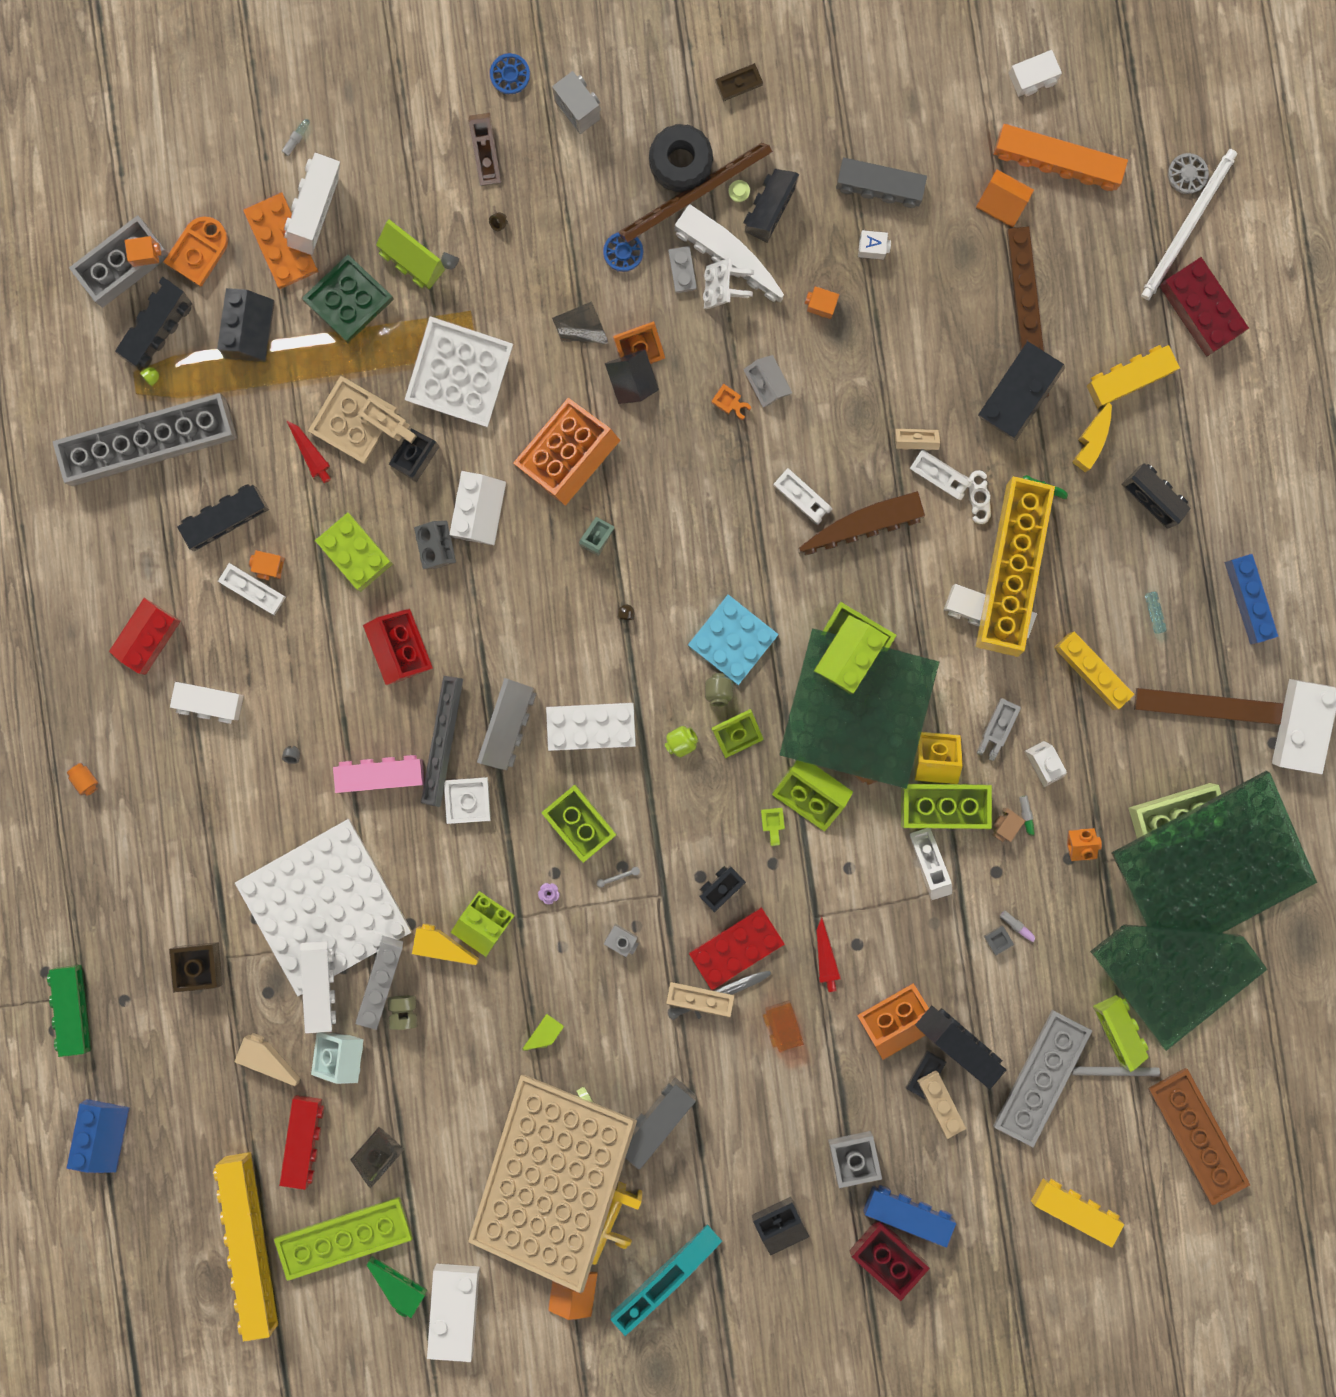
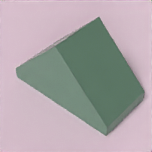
M595 517L580 539L579 545L599 556L615 527Z

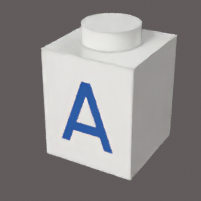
M862 230L858 257L884 260L886 253H890L891 240H887L888 233Z

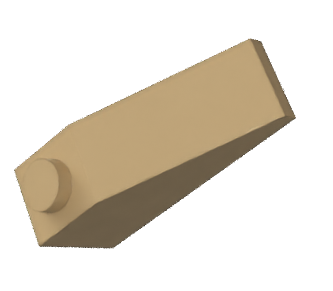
M252 1033V1035L244 1037L234 1061L235 1063L293 1086L300 1082L301 1078L272 1045L264 1041L263 1036Z

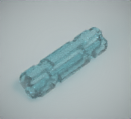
M1154 591L1145 594L1146 602H1149L1148 610L1151 622H1154V633L1166 632L1167 628L1166 624L1163 623L1162 608L1157 601L1159 600L1158 593Z

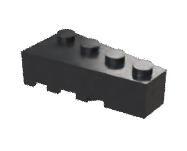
M163 276L159 281V284L162 285L157 293L152 292L148 298L150 301L148 308L140 311L136 317V327L129 328L115 350L122 359L140 372L151 364L152 356L155 352L160 351L164 347L165 339L169 334H173L177 330L178 322L191 311L192 302L185 292Z

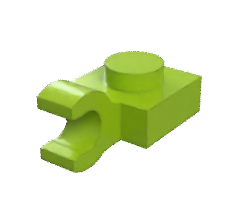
M783 808L761 810L763 831H769L770 845H780L778 830L785 829Z

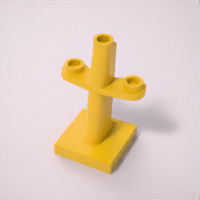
M618 1181L594 1256L593 1265L597 1264L607 1239L615 1241V1245L623 1249H627L631 1245L632 1240L630 1238L611 1232L622 1204L637 1210L639 1209L642 1202V1190L639 1189L636 1195L626 1191L627 1184Z

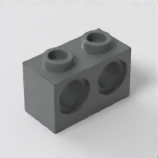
M432 521L414 527L423 570L438 569L456 563L447 521Z

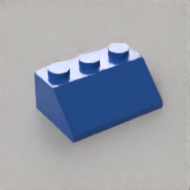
M90 1099L79 1104L66 1169L86 1173L117 1172L130 1107Z

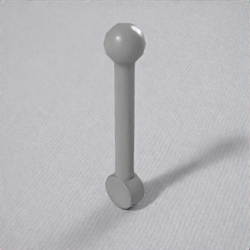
M633 867L628 872L606 880L599 879L597 886L602 888L605 884L632 874L638 875L640 869Z

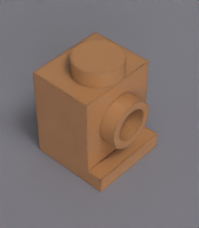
M1003 808L1002 812L1005 814L1004 816L1000 815L993 825L995 829L992 836L1001 842H1004V840L1011 842L1026 820L1010 809Z

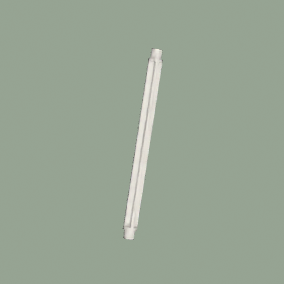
M1229 149L1226 155L1222 157L1221 162L1148 283L1144 286V291L1141 294L1144 299L1150 300L1151 296L1156 293L1158 286L1231 165L1234 164V159L1237 156L1235 150Z

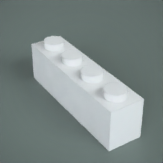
M954 584L944 610L948 611V615L953 618L960 619L962 616L969 619L968 623L980 626L985 594ZM1031 613L1027 638H1029L1037 613Z
M328 941L301 943L300 956L305 1033L332 1032V1024H336V1010L332 1011L331 1003H335V990H330V983H334V970H329V962H333V951L328 949Z

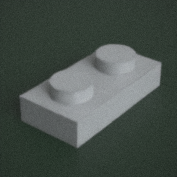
M690 246L669 249L668 253L675 294L697 290Z

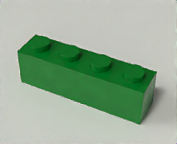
M82 965L50 969L47 975V983L51 987L49 1004L53 1008L54 1017H52V1028L56 1032L54 1049L58 1052V1057L85 1054L91 1051Z

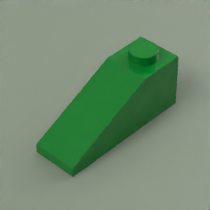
M372 1256L367 1263V1267L391 1306L396 1309L395 1311L399 1315L412 1318L423 1300L427 1289Z

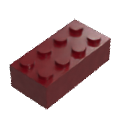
M1202 257L1166 279L1159 286L1206 357L1249 329Z

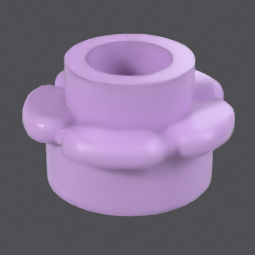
M545 883L540 887L541 890L538 892V897L545 904H552L553 901L558 900L560 893L555 884Z

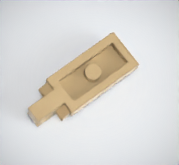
M371 396L368 397L357 413L393 439L400 441L401 438H404L412 444L416 438V435L408 430L410 425L406 420Z

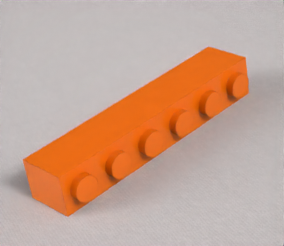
M1003 124L993 155L998 156L1003 161H1017L1021 166H1034L1044 173L1054 172L1060 174L1065 179L1075 178L1086 185H1099L1106 191H1113L1119 188L1128 159L1008 124Z

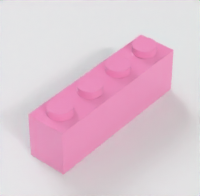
M417 755L403 756V761H395V757L382 758L381 763H374L373 759L360 760L361 764L352 765V761L339 762L338 767H333L335 793L424 785L423 759H417Z

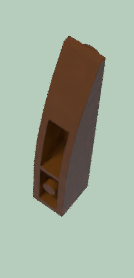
M916 491L872 504L837 520L800 546L798 553H804L807 556L817 553V549L825 547V550L838 547L837 543L846 541V544L858 541V537L863 535L870 538L879 535V531L884 529L891 532L900 529L899 525L908 523V526L921 523L920 519L925 517L919 492Z

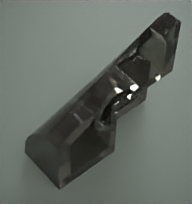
M592 301L552 318L560 340L563 342L608 343Z

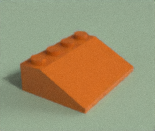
M567 398L513 464L566 506L621 440L611 428Z

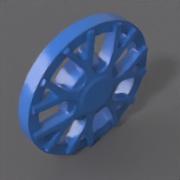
M503 54L496 58L491 65V82L501 93H519L529 82V66L517 54ZM509 58L515 59L514 65L508 64ZM500 61L505 64L502 69L497 66ZM523 64L526 69L518 72L517 67ZM493 73H501L502 78L494 79ZM519 76L526 77L524 83L517 80ZM502 81L507 83L504 89L499 86ZM516 82L518 88L511 90L510 83Z
M615 233L604 244V259L609 267L616 271H631L642 261L643 245L638 237L634 238L637 243L633 247L626 241L619 243L618 237L620 235ZM610 242L616 245L615 250L608 248ZM640 250V255L634 256L632 251ZM615 254L616 258L610 261L607 256ZM630 258L635 262L631 266L626 262ZM618 260L624 261L622 267L616 266Z

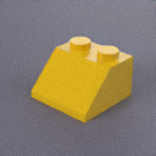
M917 732L914 763L915 780L958 784L962 770L961 735Z

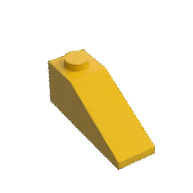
M423 924L422 927L416 928L412 954L472 965L478 964V957L441 930L435 929V925Z

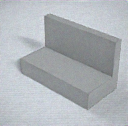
M773 355L757 359L743 369L762 407H766L777 399L792 393Z

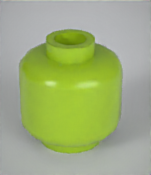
M680 726L667 734L665 747L669 754H674L681 758L696 749L698 737L691 727Z

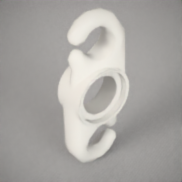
M979 470L972 472L969 477L973 481L969 487V500L973 506V514L980 510H983L986 514L983 519L974 516L973 521L977 524H985L991 517L990 493L987 490V481H983L979 485L974 482L976 476H981L983 479L987 478V475ZM980 491L985 494L986 499L984 503H977L974 500L976 492Z

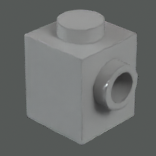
M615 923L604 945L627 957L628 953L633 955L639 945L636 942L638 936Z

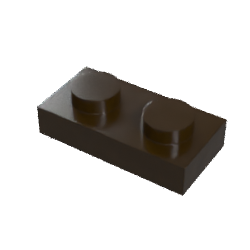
M755 63L715 79L723 102L763 86V81Z

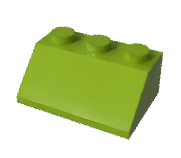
M388 219L376 244L380 251L378 254L387 262L392 260L396 263L395 268L402 274H410L413 277L412 281L420 288L425 286L430 290L445 271L441 260Z
M849 615L814 672L846 692L854 694L889 637L869 624Z
M799 755L772 795L825 832L845 808L853 791Z
M1115 995L1093 1005V1008L1119 1064L1132 1072L1149 1058L1146 1052L1149 1048L1143 1038L1140 1039L1137 1033L1139 1031L1137 1022L1134 1018L1131 1019L1128 1014L1130 1007L1127 1001Z

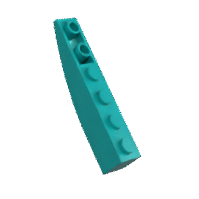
M707 1224L611 1312L610 1320L626 1336L698 1268L718 1247L722 1239Z

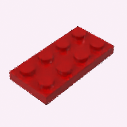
M761 907L689 952V955L710 989L713 990L779 949L785 943Z

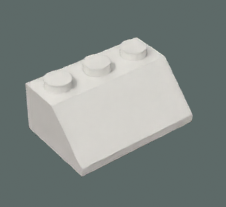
M461 471L449 535L452 538L495 545L506 482L481 474Z

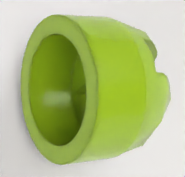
M148 367L140 372V375L151 387L159 380V372L153 367Z

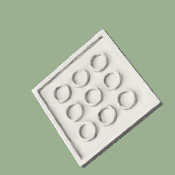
M429 317L405 400L488 427L513 344Z

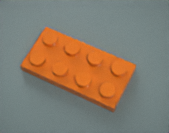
M282 192L243 210L279 289L319 272L310 254L287 247V238H284L286 232L284 227L287 218H291L292 212Z

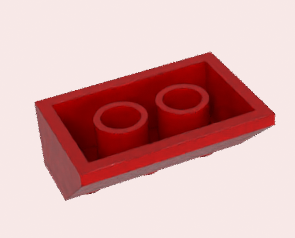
M144 597L109 652L121 663L138 674L146 675L181 620Z
M410 608L376 617L363 625L385 685L400 682L433 669Z

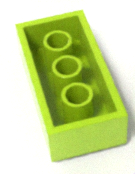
M901 784V827L992 829V785Z

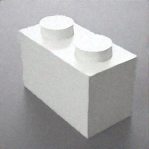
M1050 50L1013 65L1008 74L1019 97L1024 94L1030 96L1043 86L1045 88L1057 84L1062 72L1053 51Z

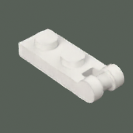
M923 449L910 467L911 470L959 500H962L965 495L964 491L973 483L970 478L962 475ZM954 479L960 482L957 488L951 485Z
M788 468L773 484L816 525H819L822 521L821 518L832 510L828 503ZM814 503L819 506L816 512L810 509Z

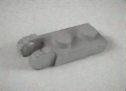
M1000 698L982 736L983 739L978 747L977 754L982 755L988 742L991 741L995 743V746L989 754V760H995L1021 709L1020 706Z

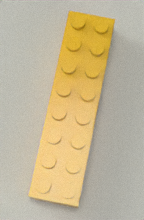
M1014 476L1006 485L977 636V648L1019 657L1025 651L1055 486Z
M251 1152L225 1156L215 1165L216 1168L213 1170L214 1179L218 1181L219 1186L217 1200L222 1205V1212L220 1213L221 1224L225 1225L226 1230L224 1244L229 1249L227 1264L228 1268L232 1269L233 1275L231 1278V1288L236 1294L234 1308L235 1312L239 1313L240 1319L238 1321V1333L242 1335L243 1342L268 1338L278 1325Z

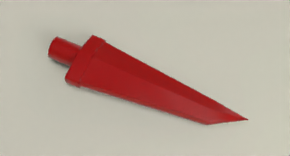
M287 421L312 477L315 478L319 475L323 483L329 482L331 478L326 472L330 467L329 463L323 458L301 428Z
M821 917L816 930L820 983H827L828 992L837 991L835 980H840L841 975L839 974L825 924Z

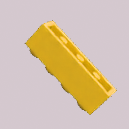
M1161 345L1150 349V354L1144 357L1139 354L1129 360L1130 363L1125 366L1120 363L1110 368L1111 372L1103 375L1101 372L1091 377V382L1087 385V388L1097 409L1108 402L1111 403L1180 369L1170 346L1167 345L1162 348Z
M1075 631L1068 633L1054 647L1112 710H1119L1135 695Z
M1052 1178L1050 1181L1042 1179L1031 1199L1034 1206L1100 1242L1113 1247L1125 1225L1119 1219L1120 1215L1109 1209L1107 1212L1101 1210L1100 1204L1091 1199L1088 1202L1081 1199L1082 1195L1072 1189L1069 1191L1062 1189V1184Z

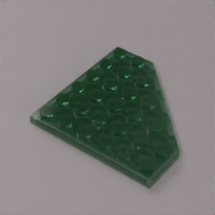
M1124 924L1090 951L1166 1051L1268 970L1246 939L1237 934Z

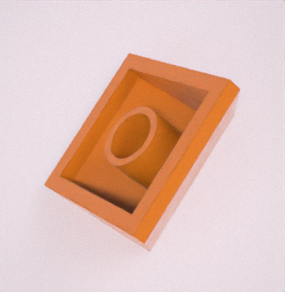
M997 169L976 208L1013 228L1034 189Z
M654 321L613 336L619 358L645 349L650 364L665 359Z
M589 1272L584 1291L581 1293L552 1281L548 1311L567 1320L591 1317L598 1272Z

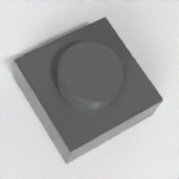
M1003 925L984 935L995 956L1014 945Z

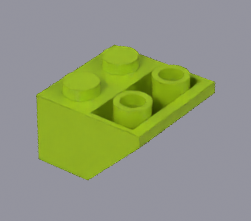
M479 891L450 933L487 957L515 915Z

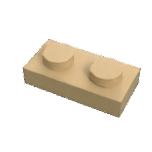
M895 429L896 449L939 450V430Z

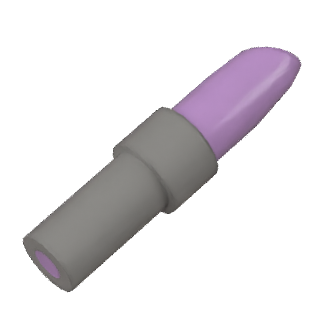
M1006 910L1000 914V918L1008 923L1014 931L1020 933L1031 942L1035 941V936L1022 922L1016 920Z

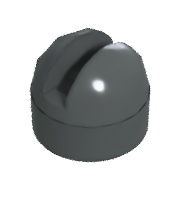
M443 252L441 262L444 268L451 270L457 266L460 258Z
M291 746L286 747L283 751L282 760L290 764L299 762L300 750L296 746L292 748Z

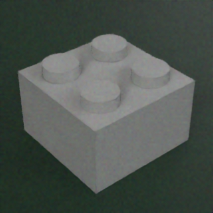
M572 71L554 84L552 90L556 104L579 134H582L600 120V101L594 92L590 94L586 89L587 84L581 75L576 76Z
M871 1131L828 1140L839 1188L882 1179Z

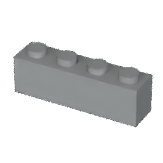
M382 935L355 1024L377 1030L403 948V941Z

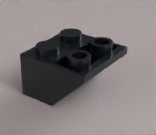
M791 1197L752 1215L753 1223L770 1256L810 1237Z

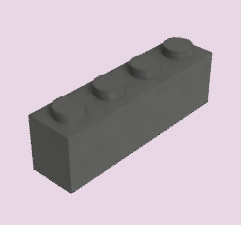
M843 157L836 189H840V192L845 194H852L854 192L861 194L862 197L867 199L877 197L886 203L899 202L903 203L905 207L915 208L916 206L919 207L922 202L927 175Z

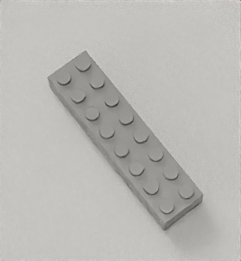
M218 393L52 442L64 483L76 486L235 440L237 436L226 398Z

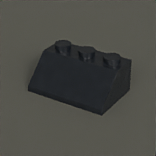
M774 169L772 175L768 173L763 183V186H765L763 193L757 194L753 202L755 208L752 213L748 212L743 222L746 225V233L768 243L797 187L798 173Z
M226 288L217 346L218 352L224 359L266 362L275 303L273 299L245 289Z
M1143 463L1121 485L1165 528L1169 529L1178 525L1191 509L1187 505L1188 501L1182 495H1177L1172 490L1173 487L1165 479L1161 480L1156 475L1157 471L1154 467Z

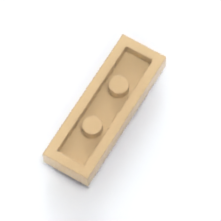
M670 982L666 1005L730 1018L735 995Z
M935 1070L917 1080L944 1136L949 1139L965 1130L966 1127L939 1073Z

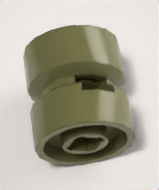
M415 995L388 997V1010L392 1012L389 1016V1029L403 1030L418 1027L417 1014L413 1012L417 1008ZM407 1012V1016H398V1013Z

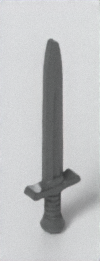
M771 972L756 973L713 991L732 995L761 982L770 976ZM680 1007L669 1008L668 1016L671 1020H675L683 1013L685 1014L692 1010ZM695 1011L697 1018L700 1019L702 1017L701 1014Z

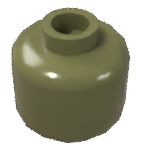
M715 673L712 675L713 677L705 682V698L712 706H726L733 699V682L730 678L725 677V674Z

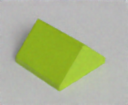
M751 709L711 728L725 758L764 740Z

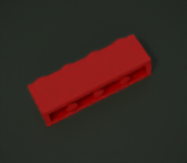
M296 1095L292 1099L279 1186L306 1190L309 1184L313 1183L315 1171L312 1170V1163L316 1162L318 1155L315 1143L316 1140L320 1139L321 1127H318L319 1118L322 1119L324 1114V1106L321 1105L322 1099Z

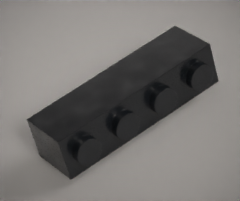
M244 485L238 489V493L235 495H226L219 500L220 503L213 507L211 505L206 506L200 510L199 515L183 519L181 521L182 524L177 526L189 550L195 552L267 512L269 508L258 488L254 485Z

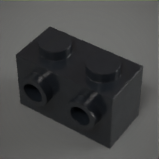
M731 865L728 868L723 866L715 874L717 878L712 883L708 880L699 889L701 891L699 897L714 913L746 883Z

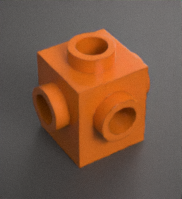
M1094 828L1068 831L1067 848L1071 861L1097 859L1098 850L1102 849L1101 838L1096 836Z

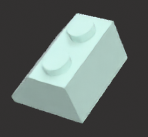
M317 1033L311 1075L336 1084L358 1083L363 1039L344 1034Z

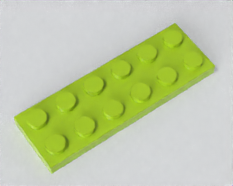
M397 1197L274 1238V1242L286 1280L289 1281L411 1241L413 1237L401 1199Z

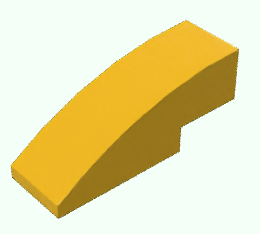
M1109 402L1103 406L1078 439L1085 446L1072 463L1085 473L1091 469L1105 444L1112 405Z

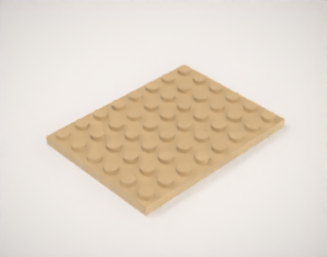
M521 1075L468 1242L576 1292H583L637 1120L529 1076Z

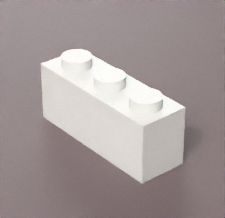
M175 682L170 708H176V713L189 715L190 711L198 713L197 717L204 719L216 716L219 717V722L231 724L232 720H239L244 695Z

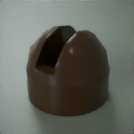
M501 212L491 215L489 217L491 228L497 232L504 229L508 224L507 216Z
M628 604L622 605L618 610L617 619L634 620L635 611L633 607Z

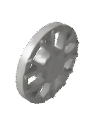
M1191 153L1177 156L1168 168V179L1171 186L1183 194H1193L1201 190L1209 176L1205 161L1198 155ZM1183 158H1189V164L1185 165ZM1195 160L1201 164L1198 168L1193 166ZM1175 163L1182 167L1180 171L1173 168ZM1197 171H1204V177L1198 176ZM1179 174L1180 180L1175 182L1173 176ZM1194 179L1200 183V186L1197 188L1192 182ZM1183 182L1189 183L1188 190L1182 188Z

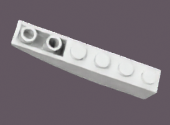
M689 204L675 224L676 235L683 241L689 240L692 242L694 248L703 254L706 252L711 255V259L715 263L732 258L733 268L754 270V275L741 277L746 279L747 284L753 289L757 290L759 288L765 292L764 295L773 302L777 300L781 303L784 296L783 292L757 257L727 229Z

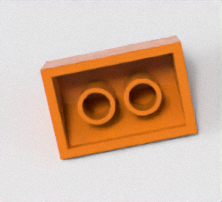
M913 983L857 1016L882 1060L926 1036L915 1024L929 1007Z

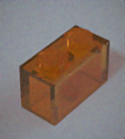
M790 1000L765 1008L766 1014H763L766 1027L771 1026L773 1034L769 1035L773 1048L777 1047L778 1051L782 1052L804 1045Z

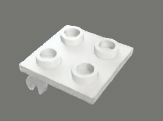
M732 258L706 266L704 273L706 280L705 291L703 294L704 309L730 302V297H753L752 291L729 289L730 275L750 277L754 275V270L733 268Z

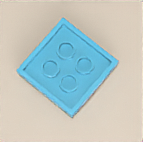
M727 595L688 646L739 685L779 634L730 595Z

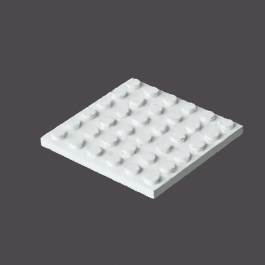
M350 819L345 820L235 882L297 996L303 994L300 956L301 943L328 941V949L333 951V962H329V970L333 969L335 976L376 953L382 935L399 940L412 932Z

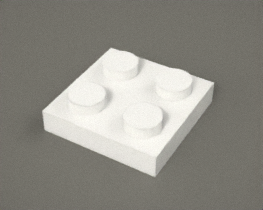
M488 777L445 780L447 824L491 821Z

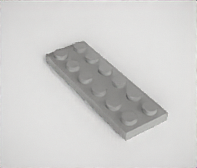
M1052 1010L993 1125L994 1128L1034 1147L1092 1030Z

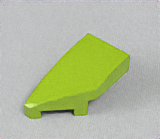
M546 1014L522 1050L528 1051L551 1046L564 1026Z

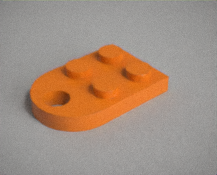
M199 217L192 220L175 243L164 263L202 287L227 248L228 235L225 228L219 221L211 217ZM216 225L217 232L214 235H208L206 233L208 226Z

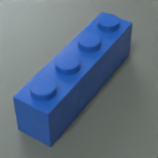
M1253 554L1224 562L1249 643L1255 644L1279 637Z
M879 1185L877 1188L872 1186L863 1209L866 1216L947 1248L956 1225L951 1213L944 1210L934 1211L929 1204L921 1201L919 1204L911 1201L912 1198L901 1193L899 1196L894 1195L887 1187Z

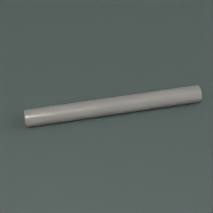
M1074 1067L1071 1074L1086 1076H1160V1069L1158 1067H1137L1134 1071L1130 1072L1124 1067Z

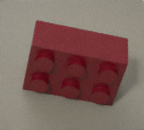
M876 1220L849 1250L851 1257L900 1301L905 1298L930 1269L928 1263L879 1220Z

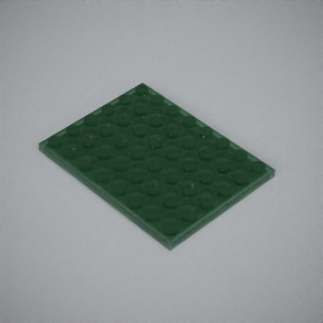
M1267 770L1111 852L1157 953L1164 964L1318 883L1272 775Z

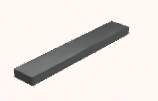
M443 676L421 803L441 807L463 684L462 678Z

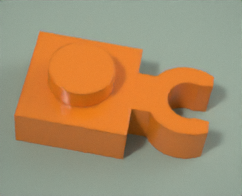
M725 384L721 386L711 401L712 404L728 415L732 410L735 411L737 418L740 420L745 419V416L740 413V409L746 408L749 411L751 410V406L748 403L739 402L741 395Z

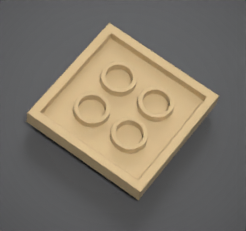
M340 376L308 432L365 465L384 432L360 417L357 413L369 396L394 413H396L397 408Z

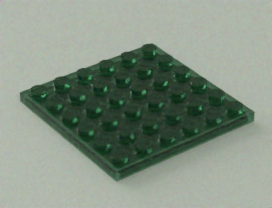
M812 628L779 756L907 789L940 661L882 647L854 694H850L814 672L837 634Z

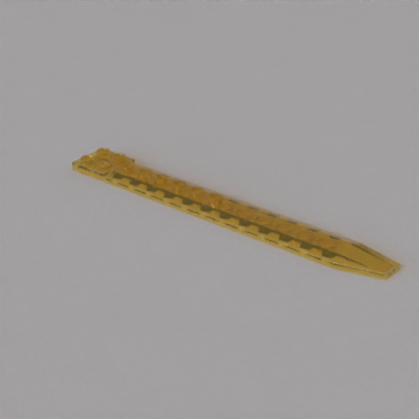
M471 311L431 316L474 331ZM429 317L365 327L348 344L336 332L269 341L266 362L224 359L217 349L174 355L148 366L155 368L159 372V380L152 387L143 379L139 370L133 372L135 392L138 395L182 399L416 364Z

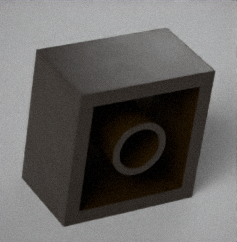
M219 942L175 946L169 949L173 993L215 989L223 985Z

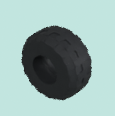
M675 124L664 128L656 135L649 150V166L655 180L664 188L681 193L695 186H700L709 176L713 165V151L708 138L702 131L688 124ZM683 149L690 152L694 160L687 167L680 168L670 163L668 160L669 155L675 150Z

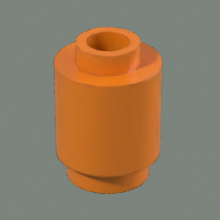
M79 763L67 771L69 781L80 795L85 794L89 796L97 790L96 786L99 782L87 766Z

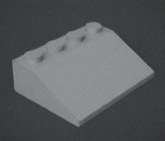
M504 678L477 763L503 770L513 767L516 755L513 752L515 746L519 747L523 734H520L522 725H527L530 716L527 710L529 705L533 706L537 693H534L533 687Z

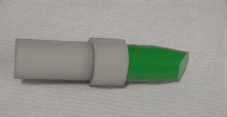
M1020 796L1021 815L1026 820L1024 822L1028 835L1034 836L1033 814L1030 810L1028 796Z

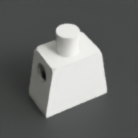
M1043 741L1025 751L1043 787L1054 783L1067 774L1051 744Z

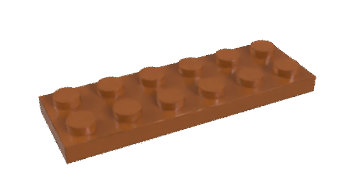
M1187 1068L1148 1088L1212 1206L1250 1186L1246 1175Z

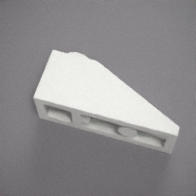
M931 828L910 833L913 848L931 900L952 894V883Z

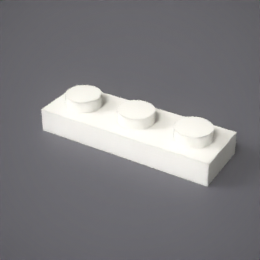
M230 563L218 580L221 584L273 615L277 613L286 598Z

